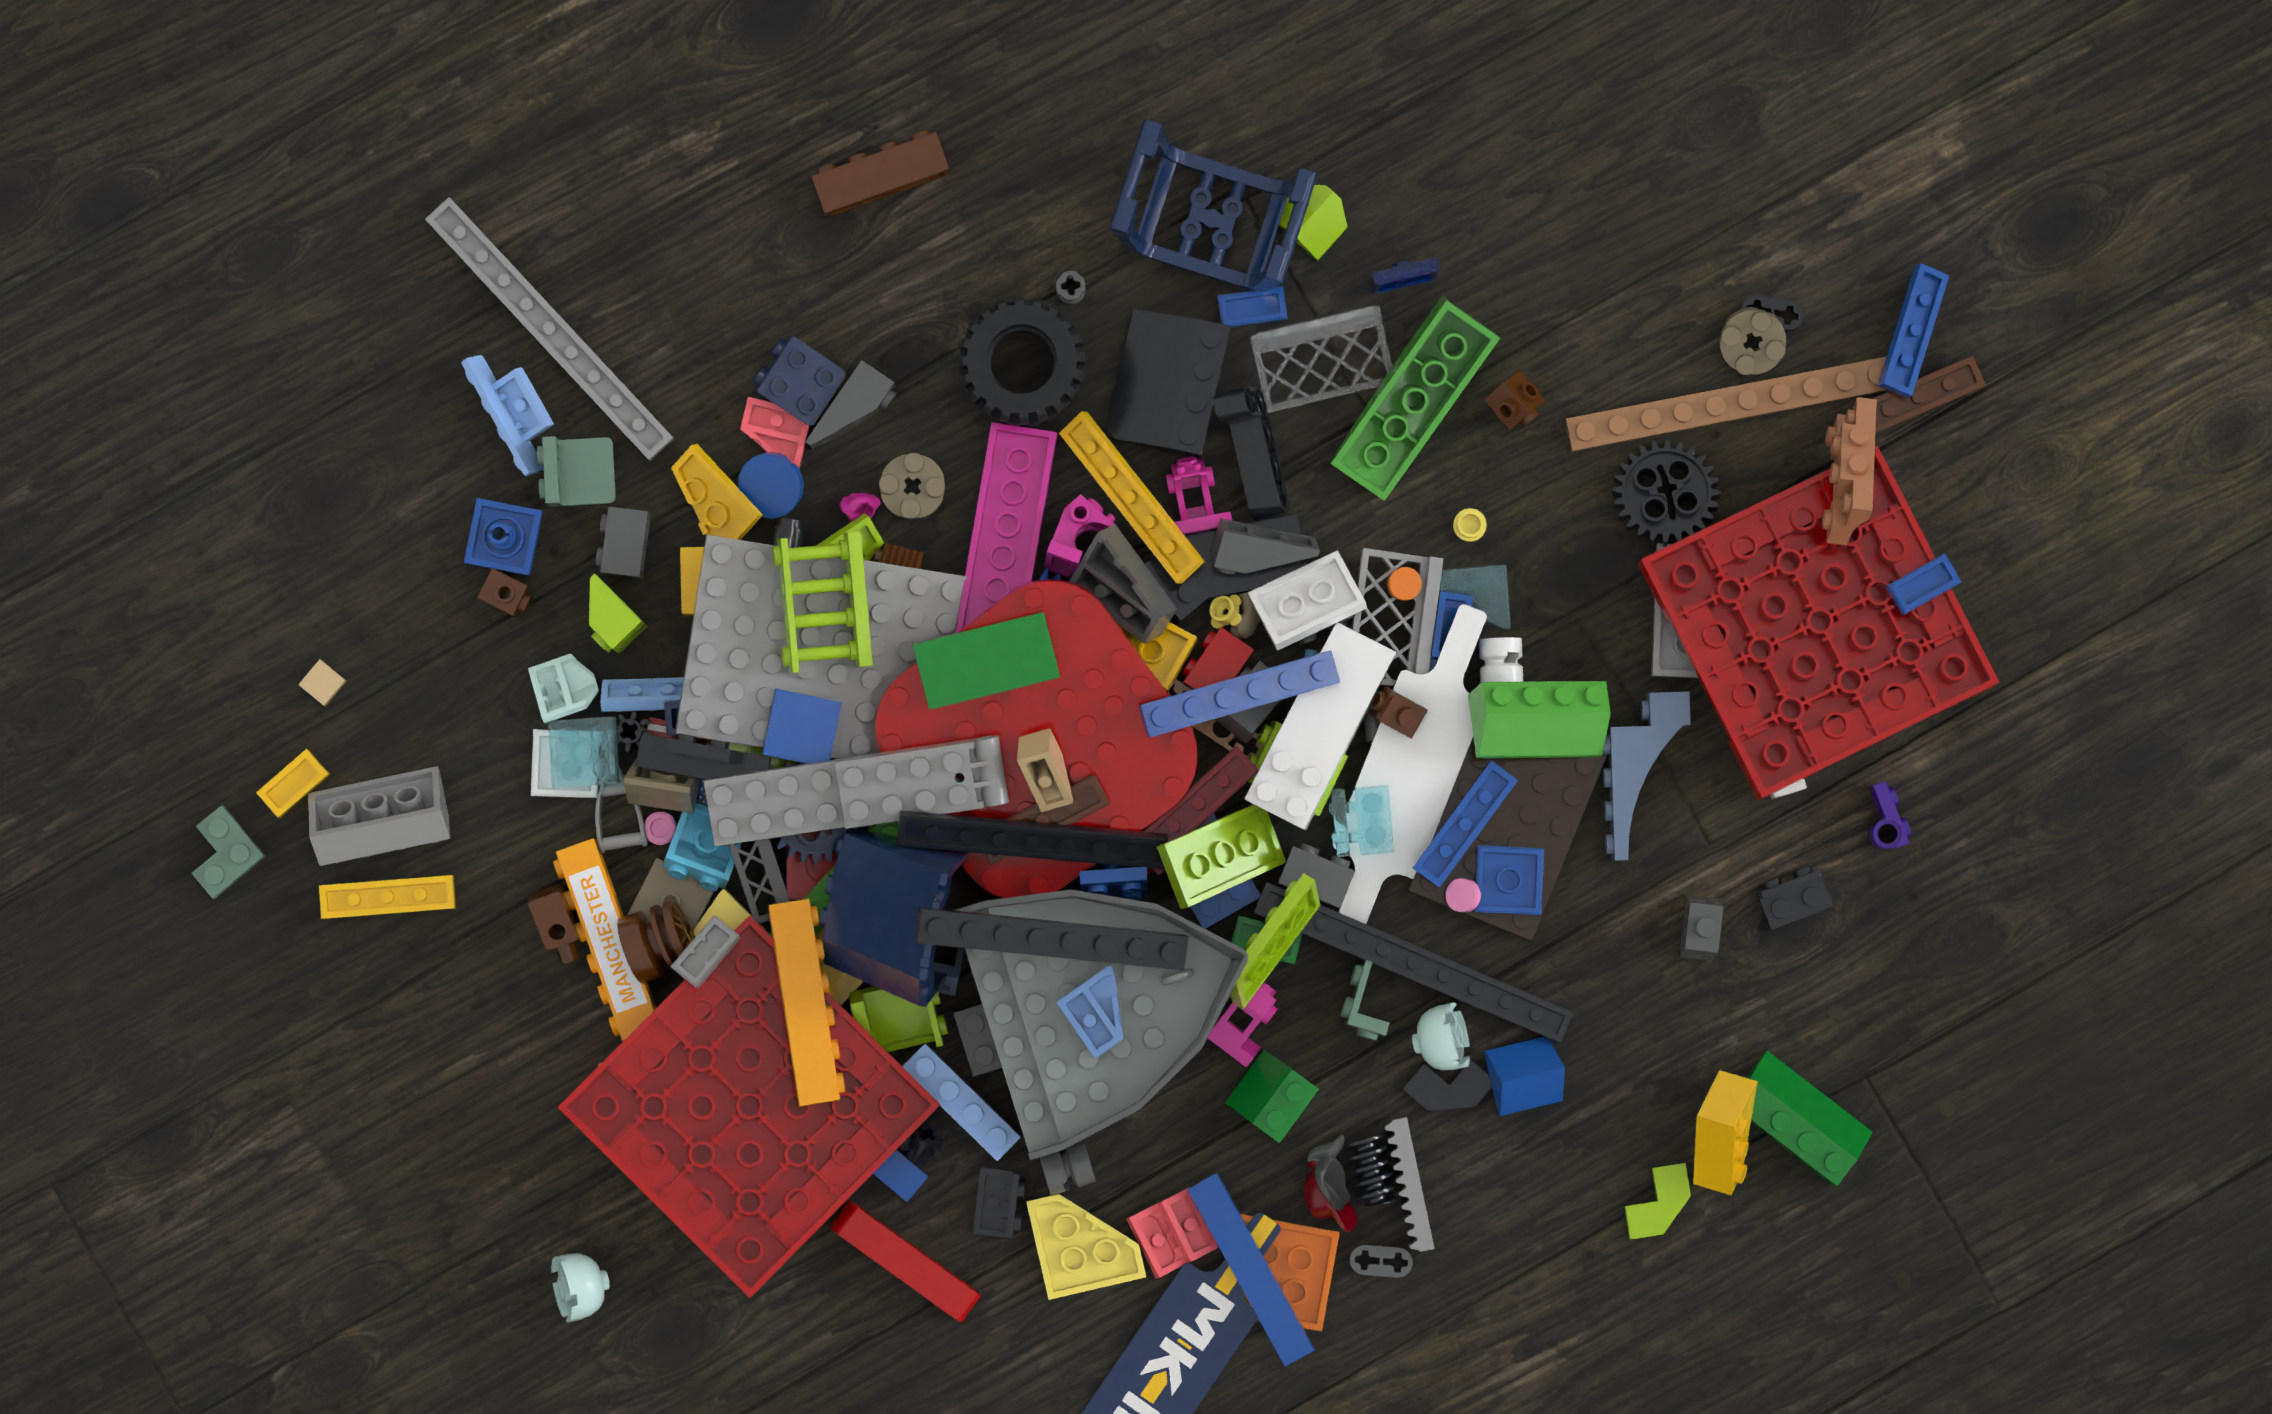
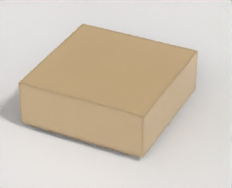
M319 659L298 685L323 706H326L346 683V680Z

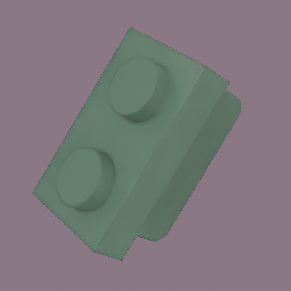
M556 436L542 437L543 445L537 446L538 465H544V479H539L540 499L545 498V503L549 507L611 504L615 501L614 449L610 438L559 440Z
M1364 960L1362 966L1355 965L1350 981V985L1355 986L1352 998H1345L1340 1017L1346 1018L1344 1025L1357 1029V1036L1375 1041L1378 1035L1386 1036L1390 1023L1358 1013L1372 961Z

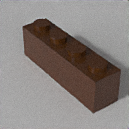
M928 130L921 131L910 136L911 141L898 145L897 141L890 142L879 147L880 152L867 156L866 153H860L848 158L849 163L836 167L835 164H829L817 169V174L811 177L826 218L950 175V169L937 133L929 134Z

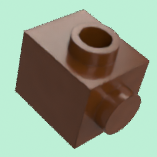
M492 568L477 598L517 618L519 612L524 614L527 611L533 596L529 595L532 588Z

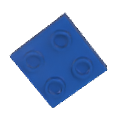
M477 498L464 563L530 576L543 511Z
M1103 864V870L1079 871L1080 886L1083 892L1137 901L1141 900L1142 896L1148 895L1147 867L1123 868L1121 865Z

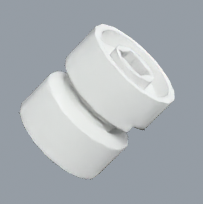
M1505 637L1479 640V657L1485 661V665L1480 668V682H1524L1523 666L1518 664V659L1522 657V638Z

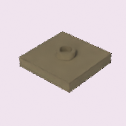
M656 858L627 915L641 911L651 923L650 907L659 905L662 908L665 901L674 899L682 909L693 931L701 920L715 891L702 888L699 885V880L688 876L685 880L671 877L667 873L668 869L662 867L664 861Z

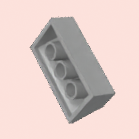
M438 766L308 793L309 838L319 866L450 839L449 815Z

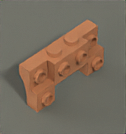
M1857 397L1853 410L1848 409L1846 415L1837 414L1833 427L1828 426L1825 445L1831 446L1830 460H1834V463L1831 464L1829 483H1833V501L1830 509H1824L1822 516V529H1827L1826 543L1847 545L1854 529L1868 521L1872 514L1876 399Z

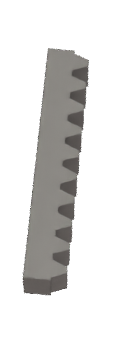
M1407 1117L1390 1119L1391 1121L1383 1126L1384 1130L1393 1131V1135L1386 1139L1387 1143L1396 1145V1148L1389 1152V1156L1399 1158V1161L1392 1165V1169L1402 1172V1174L1394 1179L1396 1183L1404 1184V1187L1398 1190L1397 1194L1407 1197V1200L1400 1204V1208L1410 1210V1213L1403 1217V1221L1413 1224L1405 1232L1408 1236L1415 1237V1240L1410 1242L1408 1246L1410 1249H1415L1419 1252L1432 1250L1435 1248Z

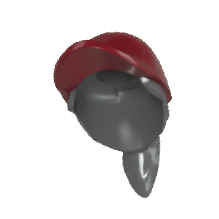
M1340 1135L1332 1142L1315 1147L1308 1154L1307 1163L1310 1173L1303 1185V1196L1305 1204L1314 1217L1318 1219L1333 1217L1345 1232H1350L1357 1225L1358 1218L1349 1202L1351 1195L1346 1189L1344 1169L1336 1159L1345 1143L1344 1136Z

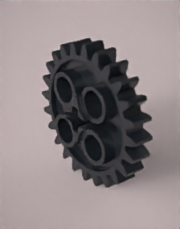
M1667 439L1664 443V448H1659L1658 444L1652 441L1651 451H1647L1641 445L1638 450L1639 457L1629 453L1627 459L1630 465L1620 464L1619 470L1624 475H1615L1614 483L1619 486L1612 489V495L1620 498L1614 501L1613 507L1614 509H1623L1619 513V521L1630 520L1626 527L1627 531H1631L1634 528L1639 529L1637 539L1640 540L1645 534L1650 535V545H1653L1658 537L1661 538L1663 547H1666L1669 538H1673L1676 543L1681 540L1682 535L1686 537L1693 535V529L1698 532L1705 529L1702 521L1712 523L1714 517L1708 511L1716 512L1718 510L1719 504L1712 500L1719 499L1721 491L1711 488L1718 485L1719 478H1709L1714 471V466L1703 467L1706 456L1702 455L1697 459L1694 458L1695 447L1690 448L1686 453L1683 451V442L1681 441L1675 449L1671 448L1670 441ZM1658 466L1663 468L1667 492L1672 493L1670 505L1676 517L1675 520L1670 519L1666 495L1661 493L1662 480L1657 470ZM1679 468L1687 476L1682 480H1677L1669 472ZM1641 476H1649L1655 483L1650 487H1644L1638 483L1637 479ZM1688 499L1694 503L1695 508L1690 511L1682 510L1678 502ZM1649 507H1657L1662 511L1663 515L1658 518H1652L1647 515L1645 510Z

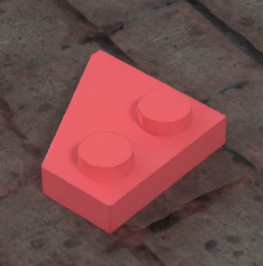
M748 397L740 429L767 452H776L787 456V459L795 463L800 469L810 425H806L775 403Z

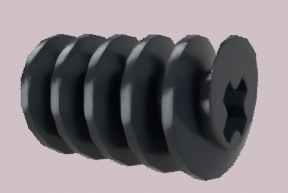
M1385 1134L1356 1139L1344 1145L1346 1150L1355 1151L1354 1155L1347 1158V1163L1357 1164L1358 1166L1349 1172L1350 1176L1360 1177V1181L1353 1184L1352 1189L1362 1190L1363 1192L1354 1200L1357 1203L1365 1204L1366 1207L1397 1201V1197L1386 1194L1395 1188L1393 1183L1384 1182L1385 1179L1392 1175V1171L1381 1168L1390 1162L1389 1157L1379 1156V1153L1387 1149V1145L1376 1142Z

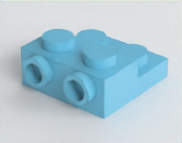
M695 803L693 813H681L662 867L667 868V873L673 878L685 880L688 876L699 880V885L709 891H717L718 888L725 889L734 867V861L728 845H714L708 807ZM735 843L736 847L740 849L742 843Z

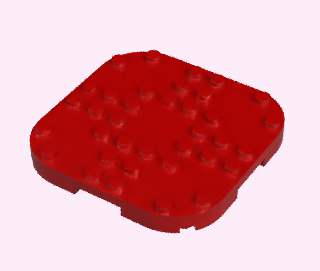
M1042 579L1026 583L1010 592L958 631L962 632L1044 611L1060 678L929 710L916 661L900 673L885 691L877 710L875 722L876 739L880 752L991 735L999 736L1009 802L981 809L948 813L947 815L1005 820L1036 804L1037 802L1017 762L1018 741L1021 736L1051 728L1063 754L1070 786L1095 773L1110 802L1106 807L1071 824L1072 826L1141 831L1173 808L1183 798L1195 775L1197 743L1192 726L1147 738L1138 705L1171 695L1134 648L1105 605L1092 592L1073 582ZM962 773L956 774V777L959 780L964 779V775ZM968 852L967 858L961 865L971 878L986 891L1001 898L1056 892L1080 876L1079 871H1086L1096 863L1008 856L990 865L985 854Z

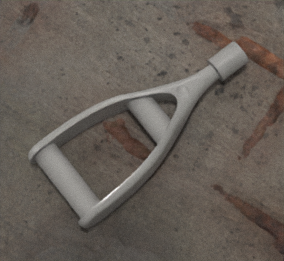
M614 733L600 734L602 750L605 751L606 760L595 807V825L599 851L604 854L606 850L637 845L646 847L648 839L645 832L644 816L641 806L636 804L634 806L640 832L603 838V798L626 794L624 787L625 775L620 769L614 754V749H616L613 743ZM612 775H617L621 780L619 782L608 783L609 778Z

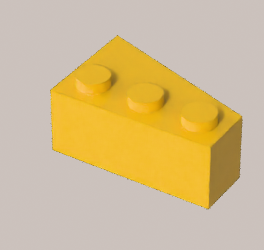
M1719 1070L1696 1118L1693 1184L1732 1195L1737 1183H1743L1747 1172V1165L1744 1164V1160L1749 1146L1748 1137L1758 1081Z

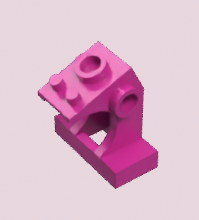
M1194 456L1178 459L1176 464L1170 465L1172 474L1166 475L1169 494H1176L1181 520L1174 523L1184 535L1216 530L1220 518L1232 520L1231 511L1214 514L1209 487L1215 486L1211 466L1205 467L1203 458L1197 459ZM1201 487L1204 506L1186 509L1182 490Z
M1080 494L1064 508L1054 537L1048 547L1043 570L1048 567L1049 572L1071 579L1081 562L1083 551L1076 548L1075 541L1077 537L1084 532H1100L1114 525L1115 517L1110 513L1105 516L1103 508L1094 499L1089 498L1087 500Z
M1265 982L1261 985L1243 1010L1254 1018L1244 1031L1228 1020L1237 1007H1239L1232 1002L1225 1013L1218 1017L1208 1039L1247 1067L1261 1048L1248 1037L1260 1021L1267 1024L1278 1010L1273 1005L1276 1001L1273 998L1276 991Z

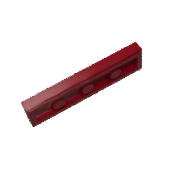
M1236 746L1197 781L1173 808L1156 819L1143 832L1164 833L1167 835L1168 842L1197 829L1251 780L1259 770Z

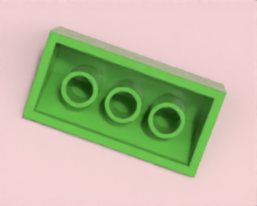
M1606 681L1481 682L1468 695L1476 758L1601 757L1603 755L1611 713Z

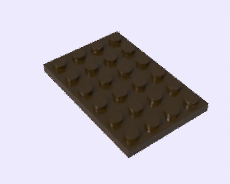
M1473 737L1434 837L1490 761L1496 763L1518 781L1440 888L1416 872L1408 891L1449 907L1446 901V890L1453 880L1463 878L1475 882L1477 845L1544 848L1541 915L1474 912V910L1461 912L1532 941L1607 756L1578 758H1476Z

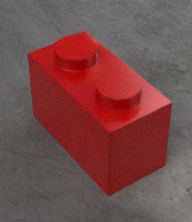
M1222 627L1217 633L1211 630L1200 646L1205 649L1198 661L1192 658L1183 670L1182 674L1186 676L1183 684L1194 690L1235 678L1254 649Z

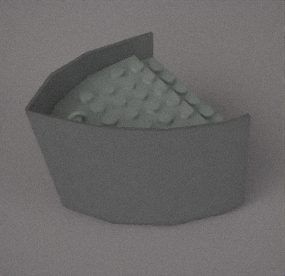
M1077 890L987 900L955 911L1185 934L1189 938L1184 970L965 948L982 1004L953 1014L973 1077L1003 1068L1029 1151V1159L1033 1160L1064 1150L1140 1110L1203 1048L1248 961V954L1243 948L1155 903ZM1112 965L1115 972L1124 1040L1095 1059L1056 1002L1107 966Z

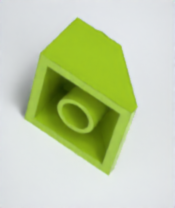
M596 574L590 577L589 626L595 631L591 637L608 653L613 649L620 654L647 625Z

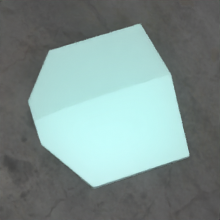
M567 654L528 668L544 723L587 709L599 691L594 673L578 662L572 654Z

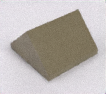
M637 758L635 759L624 777V787L629 804L688 813L694 812L701 778L638 767L636 765Z

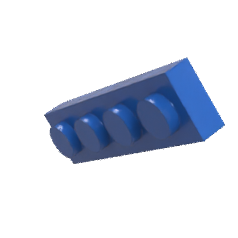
M1922 263L1915 265L1878 383L1879 387L1904 398L1913 395L1949 275Z
M1490 761L1412 869L1440 888L1518 780L1496 763Z

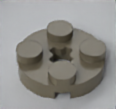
M1748 307L1736 311L1726 320L1721 331L1719 344L1723 358L1729 366L1736 369L1742 375H1756L1771 370L1783 358L1786 350V334L1782 323L1774 314L1768 313L1765 310H1759L1758 308ZM1752 333L1755 337L1761 336L1762 340L1758 343L1759 347L1753 349L1751 346L1745 347L1743 343L1748 341L1746 335Z
M918 453L901 455L893 459L883 470L879 482L881 498L888 510L897 517L909 520L924 519L936 512L943 502L946 490L944 475L940 467L929 457ZM910 478L912 481L919 479L921 481V484L918 486L921 491L919 494L915 495L911 492L907 495L904 492L907 487L905 483L907 479Z

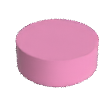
M655 812L649 815L644 823L647 839L656 845L670 843L677 827L676 820L665 812Z
M1455 879L1447 887L1446 901L1454 911L1470 912L1480 902V889L1470 879Z

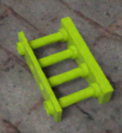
M861 532L843 533L844 540H839V544L788 548V538L777 539L778 546L772 547L774 566L780 567L787 646L781 648L783 667L789 666V673L800 672L799 662L849 658L850 661L855 660V667L873 666ZM836 557L846 560L847 573L842 574V577L791 582L790 561ZM843 591L844 594L849 593L850 607H845V611L794 615L793 595ZM841 624L852 627L853 640L848 641V644L797 649V628Z

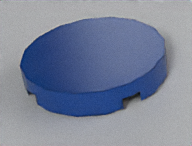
M765 452L752 457L744 464L738 477V488L763 514L762 517L774 519L785 516L797 506L803 496L804 481L800 469L795 463L787 459V456L781 453Z

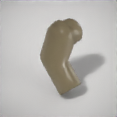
M1248 592L1238 595L1242 600L1243 613L1241 615V622L1237 626H1230L1231 634L1238 639H1247L1252 636L1261 621L1249 599Z

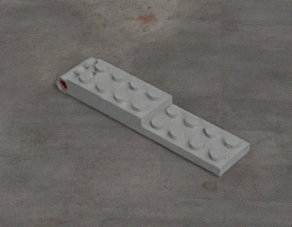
M998 735L704 780L715 846L842 827L848 829L899 821L900 810L948 814L997 806L1009 802ZM962 773L964 775V779L959 780L956 777V774Z

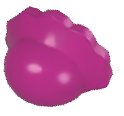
M852 493L849 496L843 497L839 506L841 511L852 522L864 513L871 519L875 514V510L880 506L881 500L874 494Z

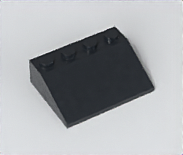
M1133 309L1105 432L1107 438L1201 459L1231 326L1196 318Z

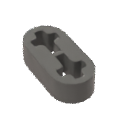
M1363 1244L1356 1246L1349 1256V1263L1352 1269L1361 1275L1399 1278L1407 1275L1413 1266L1410 1253L1401 1247ZM1362 1250H1367L1368 1256L1379 1258V1264L1369 1263L1367 1264V1269H1361L1360 1263L1355 1262V1256H1361ZM1395 1253H1401V1258L1407 1260V1265L1401 1266L1400 1271L1395 1272L1392 1265L1383 1264V1258L1393 1259Z

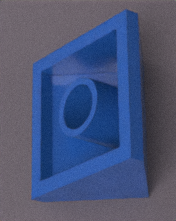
M1541 1037L1484 1051L1498 1116L1563 1101L1565 1067L1549 1039Z

